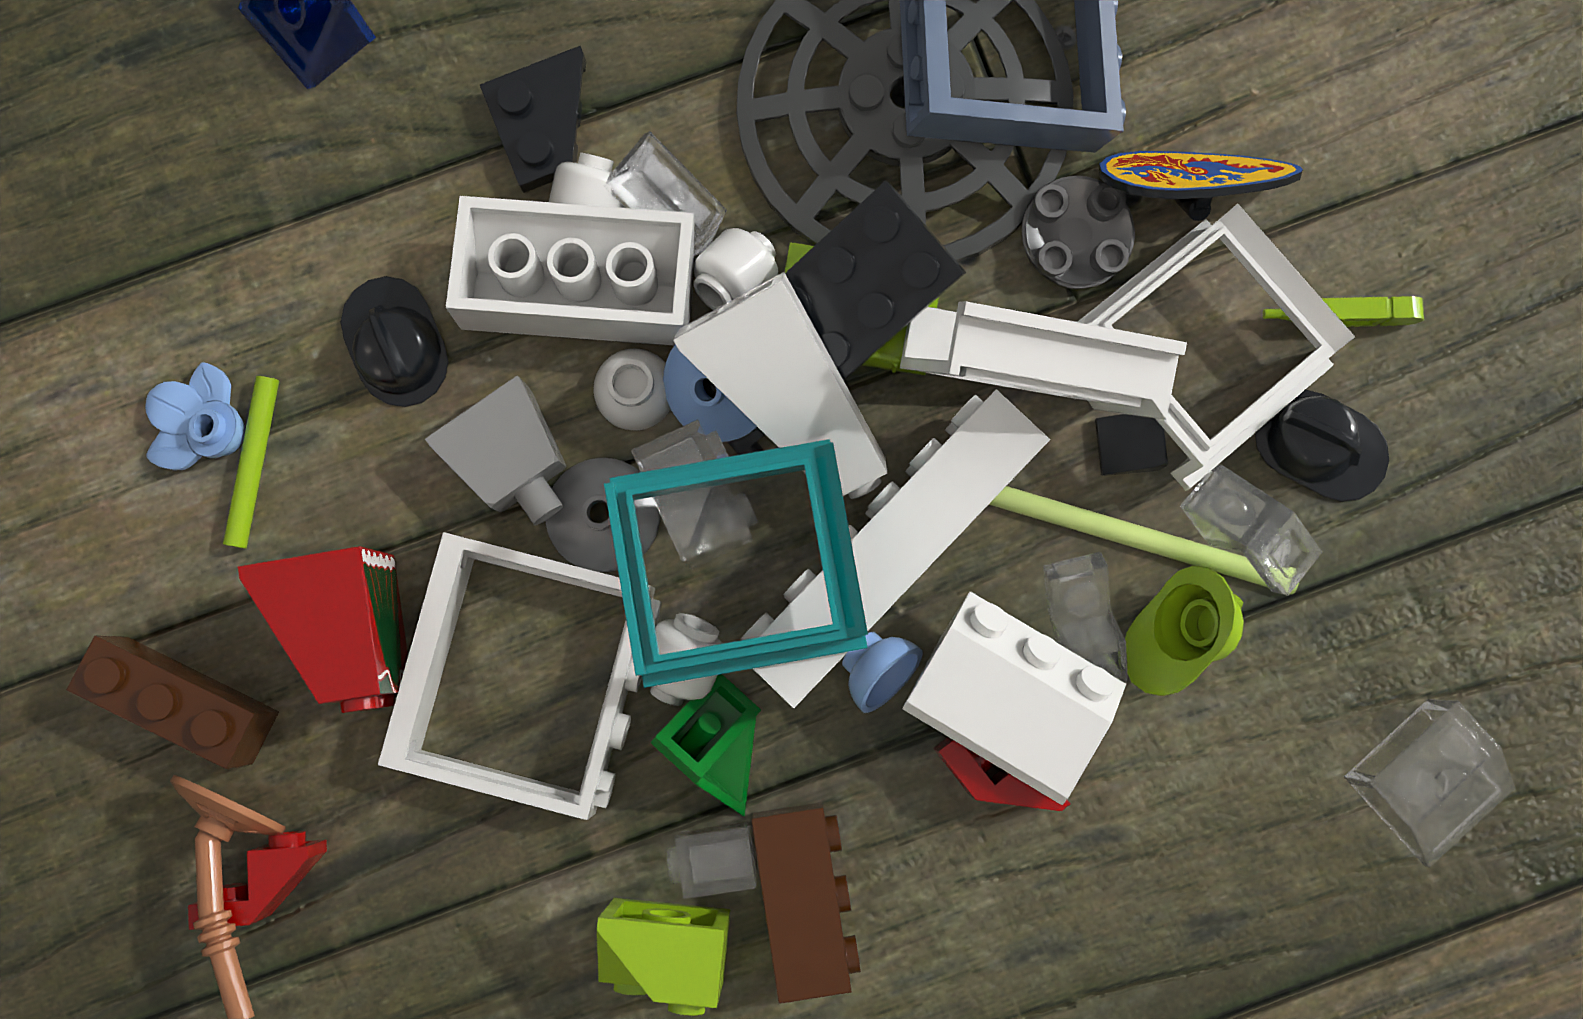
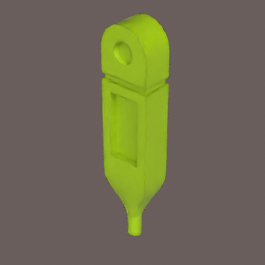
M1402 296L1391 297L1390 299L1388 297L1322 298L1346 327L1377 326L1379 324L1380 326H1402L1424 321L1423 298ZM1282 309L1263 310V319L1291 321Z

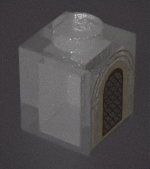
M749 821L679 831L675 837L676 847L667 848L671 884L681 883L683 899L756 888L758 879Z

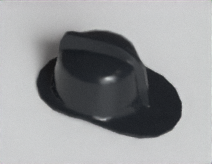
M388 276L366 281L356 288L344 304L340 323L343 339L361 381L371 395L386 404L407 407L423 403L436 394L444 382L449 361L445 343L426 300L415 286L400 278Z
M1305 389L1254 433L1257 450L1268 466L1279 474L1330 499L1337 501L1359 500L1374 492L1386 476L1389 452L1387 441L1379 427L1365 415L1322 393Z

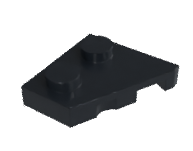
M581 46L480 84L517 182L523 193L553 182L556 168L561 163H577L578 145L576 137L577 129L581 123L582 102L580 97L583 72H586L587 63Z

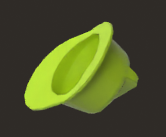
M1190 566L1179 570L1165 583L1160 592L1135 618L1126 632L1122 649L1123 663L1131 682L1143 692L1158 696L1179 693L1193 683L1212 662L1226 658L1236 649L1243 634L1244 620L1241 608L1244 602L1236 594H1233L1223 576L1208 567Z

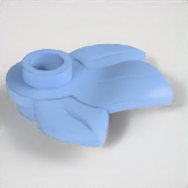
M202 362L195 369L189 385L176 381L163 382L149 391L145 403L146 414L151 424L160 430L146 454L151 463L165 469L186 470L194 465L202 456L219 458L232 454L240 447L244 439L245 425L238 412L230 405L231 383L222 370Z

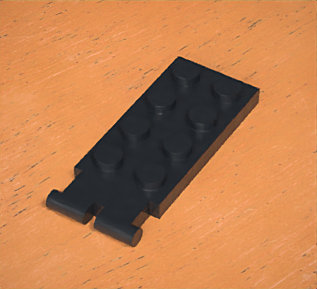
M884 181L785 274L844 381L966 274V271L891 184ZM705 378L703 380L704 389L710 397L714 398L716 386L708 378ZM757 427L744 437L727 441V443L738 455L764 451L758 441L765 434Z

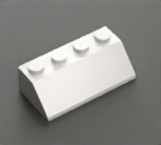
M460 196L446 309L461 330L674 346L673 339L678 330L689 324L691 320L694 271V213Z

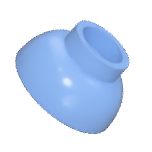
M869 632L866 635L868 648L848 651L846 653L842 666L850 673L849 691L853 701L863 713L872 712L884 705L908 682L919 666L923 655L922 650L917 645L899 637L882 639L875 632Z

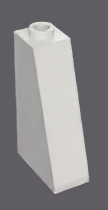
M784 272L678 330L673 339L678 350L779 448L830 439V442L834 443L843 496L848 494L851 499L858 498L880 485V477L887 474L886 458Z

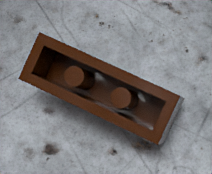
M95 635L66 689L225 769L252 765L279 714V711L124 636Z
M823 802L753 813L751 820L779 1004L852 993L849 974L859 973L861 969L855 935L843 937L840 913L850 912L851 905L846 875L834 876L830 854L842 851L837 815L825 816Z

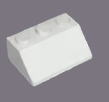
M969 592L941 635L902 709L1063 805L1069 798L1112 724L1126 683L1110 675L1103 668L1095 666L1056 643L1049 636L1041 634L1007 614L998 606Z

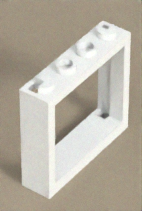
M443 532L378 765L588 820L596 814L597 806L606 808L609 803L616 776L615 773L607 771L613 748L622 750L631 721L630 715L622 713L628 690L637 693L642 681V675L635 676L626 620L580 792L421 749L474 559L622 597L619 577ZM648 585L656 626L661 601L653 599L655 588Z

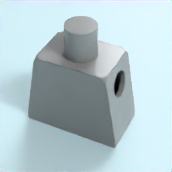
M518 375L425 438L428 445L490 508L502 512L518 502L534 525L543 523L563 508V504L547 481L566 468L565 461L533 392Z

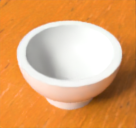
M626 349L611 355L601 365L594 380V398L601 414L611 424L625 430H643L662 421L671 410L666 399L663 382L665 361L656 354L643 349Z

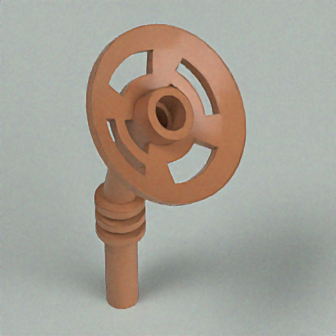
M173 775L170 782L177 793L201 815L194 826L200 830L195 837L199 919L193 923L195 930H202V933L197 937L198 943H206V947L201 950L202 957H210L227 1019H249L255 1015L235 947L240 944L239 937L231 936L236 930L235 923L227 922L232 917L231 910H224L222 840L229 842L234 832L277 835L283 834L286 827L200 785Z

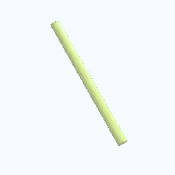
M1006 486L989 504L1180 562L1208 567L1215 572L1288 594H1294L1299 585V572Z

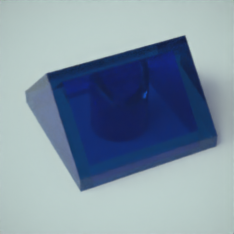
M241 0L238 6L240 12L307 89L319 85L376 38L350 0Z

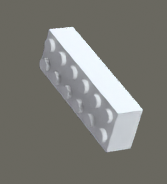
M997 389L984 402L975 394L952 418L951 424L945 429L951 437L943 445L933 438L909 463L910 466L905 471L911 478L901 489L892 481L869 504V509L865 513L871 520L859 532L852 525H849L867 631L1050 441L1038 427ZM808 568L783 594L784 598L790 603L775 620L765 613L743 635L741 640L831 625L832 619L823 570L816 576ZM847 652L753 668V670L787 703L795 708Z

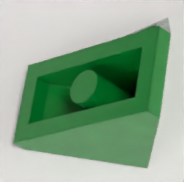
M719 674L711 691L702 699L690 700L650 743L693 783L745 817L756 716L761 709L724 675Z

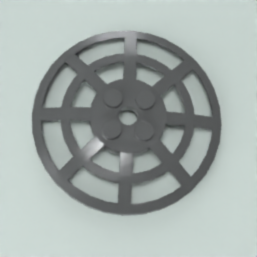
M775 0L760 20L745 51L738 79L737 121L742 151L755 184L770 208L793 232L815 246L831 230L814 218L835 192L850 201L860 204L875 191V189L858 183L849 177L867 155L879 162L900 166L901 194L899 195L925 225L926 212L937 211L959 203L979 191L987 183L1006 201L1011 209L1000 219L973 235L943 245L958 263L983 254L1006 240L1022 225L1025 211L1033 197L1045 185L1055 181L1066 157L1067 150L1050 149L1039 175L1027 190L1004 165L1010 157L1014 145L996 144L992 151H990L981 142L907 136L906 111L896 106L890 98V93L894 88L904 85L900 0H888L890 28L875 33L864 41L839 22L863 7L887 0H841L826 12H823L807 0ZM946 0V7L963 15L947 31L951 97L1025 105V102L1056 104L1057 108L1073 109V88L1068 61L1056 31L1034 0H979L977 3L971 0ZM1012 1L1029 16L1041 34L1053 63L1056 81L1023 77L1022 67L1014 46L1001 26L994 20ZM785 14L809 30L802 39L793 58L787 92L754 98V80L761 52L773 27L782 15ZM981 31L987 36L997 51L1005 70L1006 78L973 77L969 63L961 51ZM822 41L847 58L838 86L804 90L809 64ZM838 110L843 128L850 139L831 161L824 155L815 141L807 121V113ZM789 116L790 128L798 149L810 168L818 175L797 203L782 189L769 168L757 137L755 122ZM951 149L974 169L969 175L952 185L932 192H925L923 164L944 156Z

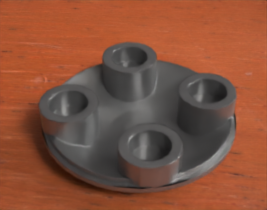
M1068 176L1045 185L1029 203L1022 222V241L1032 265L1051 282L1067 288H1091L1110 280L1126 266L1134 245V221L1126 204L1125 193L1091 177Z

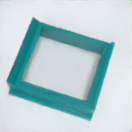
M830 439L609 478L610 483H604L635 676L642 675L644 688L868 648L866 641L868 631L834 443L830 442ZM805 470L832 624L660 655L634 500Z

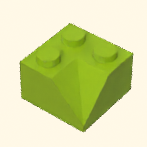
M614 898L600 914L597 922L598 981L613 983V990L620 994H647L653 1002L668 1003V1011L675 1014L695 1016L704 1014L706 1007L717 1008L724 982L731 909Z

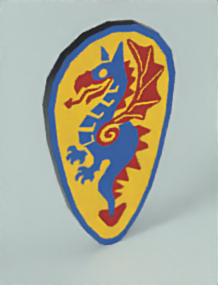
M1175 151L1118 153L1106 157L1099 164L1100 179L1110 187L1139 196L1175 199L1176 203L1194 221H1201L1208 217L1213 197L1258 192L1286 186L1300 180L1303 171L1298 165L1265 158Z

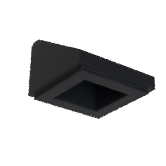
M1119 414L1095 419L1101 476L1159 471L1168 465L1164 428L1155 418Z

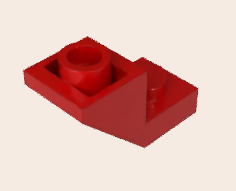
M949 737L933 748L967 793L977 801L1062 811L1071 804L1068 800L1063 805L1057 803L1002 769L989 778L985 772L993 767V764Z
M306 831L283 832V834L268 835V844L248 850V883L223 885L224 910H231L232 917L227 922L235 923V926H247L272 915L327 852L326 839L306 841ZM197 902L188 905L189 930H193V923L199 919Z

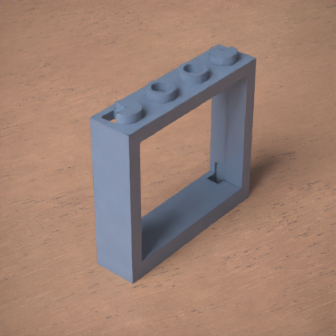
M900 0L907 136L1097 152L1124 131L1123 124L1126 117L1125 103L1121 99L1119 75L1122 52L1119 45H1117L1115 21L1118 0H1074L1082 110L951 97L946 0Z

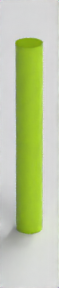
M256 376L223 540V545L247 549L279 386V380L264 376Z

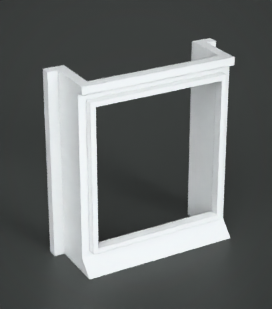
M1238 203L1213 225L1207 219L1202 221L1078 321L1080 323L1114 329L1112 324L1216 240L1220 239L1316 348V350L1211 439L1206 436L1171 395L1167 420H1156L1189 457L1171 472V475L1185 491L1193 487L1334 365L1329 358L1355 338L1352 332Z
M965 301L958 302L957 312L927 307L907 325L900 369L1087 400L1094 410L1167 420L1179 355H1185L1187 342Z

